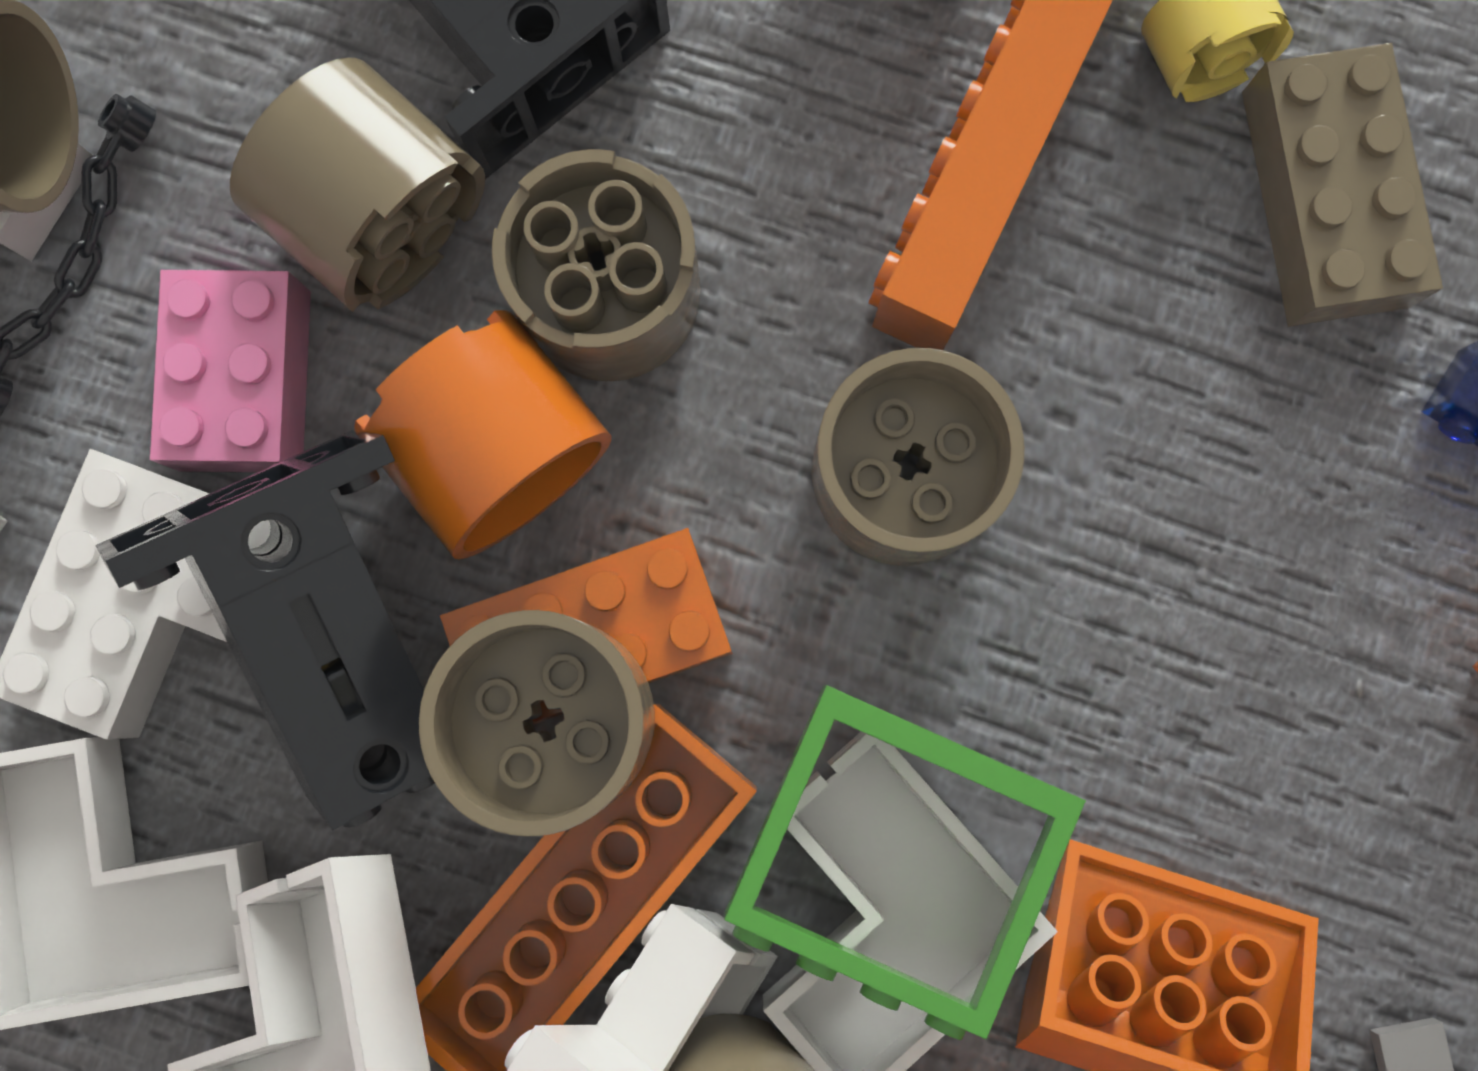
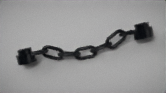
M118 94L113 95L100 114L98 126L107 131L106 136L97 154L87 158L81 170L82 204L88 213L80 240L72 243L55 273V288L38 309H29L22 312L0 327V374L8 360L22 357L50 336L52 331L51 319L68 298H78L85 294L101 265L102 253L97 246V241L104 217L111 215L117 206V171L112 160L120 146L130 152L139 148L148 136L156 118L155 109L132 95L127 98H123ZM107 170V205L101 199H97L92 203L91 171L95 174H101ZM77 253L84 259L92 255V261L79 286L75 288L73 279H64ZM30 319L33 328H42L39 333L14 350H12V341L8 338L3 339ZM1 376L0 417L7 407L13 391V382Z

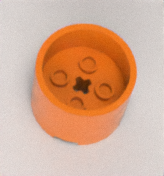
M495 310L486 319L490 325L476 331L470 330L463 333L459 326L456 325L415 352L375 389L382 400L371 418L366 414L357 419L354 425L355 432H368L384 436L395 461L382 468L452 557L458 560L469 558L487 550L543 513L594 467L606 452L612 440L611 434L516 316L507 310Z

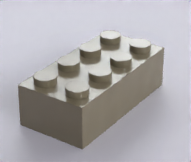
M1392 43L1266 62L1242 91L1288 327L1408 309L1443 289Z

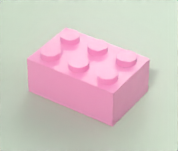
M160 270L150 447L151 461L182 472H259L304 452L311 291L289 271Z

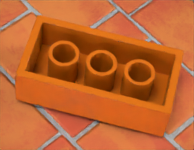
M688 528L440 615L449 645L451 646L469 629L483 621L505 613L522 610H542L564 614L592 625L620 642L636 659L648 683L733 654ZM545 702L540 704L542 715L533 720V725L562 715L563 712L561 709H548Z

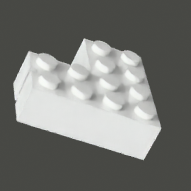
M89 449L0 658V698L106 740L139 738L185 626L226 641L185 558L176 562L180 572L158 585L144 590H137L134 582L119 588L95 545L210 493ZM269 520L261 521L253 527L248 538L249 549L257 548L266 542L271 529Z
M860 732L827 761L829 766L835 771L827 780L818 771L810 776L787 828L857 909L826 938L970 1003L1018 886L894 746ZM1039 912L1016 970L1058 932L1041 912ZM796 964L763 994L764 1013L815 1071H906L945 1035L924 1022L927 1015L926 1012L905 1002H901L898 1011L881 1006L859 992L863 983L837 972L834 981H829L809 973Z
M101 737L82 738L0 753V1030L249 986L236 895L268 882L263 842L256 841L136 863L119 739L106 740Z
M391 854L327 858L287 874L286 878L272 880L236 895L256 1035L167 1064L168 1071H431Z
M671 904L667 911L664 910L658 913L647 926L641 940L642 945L645 947L632 968L623 971L611 984L605 996V1004L608 1007L596 1025H535L533 1029L525 1032L513 1044L506 1056L505 1067L508 1069L507 1071H668L700 1018L723 1013H744L778 956L771 951L767 952L752 947L734 937L732 932L735 925L725 921L724 917L717 912L701 909L695 910L690 907Z

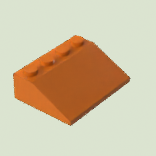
M1069 840L1059 865L1045 918L1058 932L1034 954L1025 987L1016 1048L1087 1071H1310L1319 918L1081 842Z

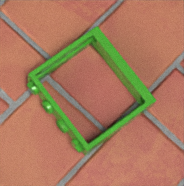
M824 685L726 907L724 920L735 925L732 932L734 937L752 947L769 952L773 943L799 954L796 964L813 975L834 981L837 972L863 983L859 992L881 1006L898 1011L901 1002H905L926 1012L927 1015L924 1022L949 1037L962 1040L965 1032L968 1031L987 1040L1086 800L835 688ZM834 720L1048 815L970 1003L754 905Z

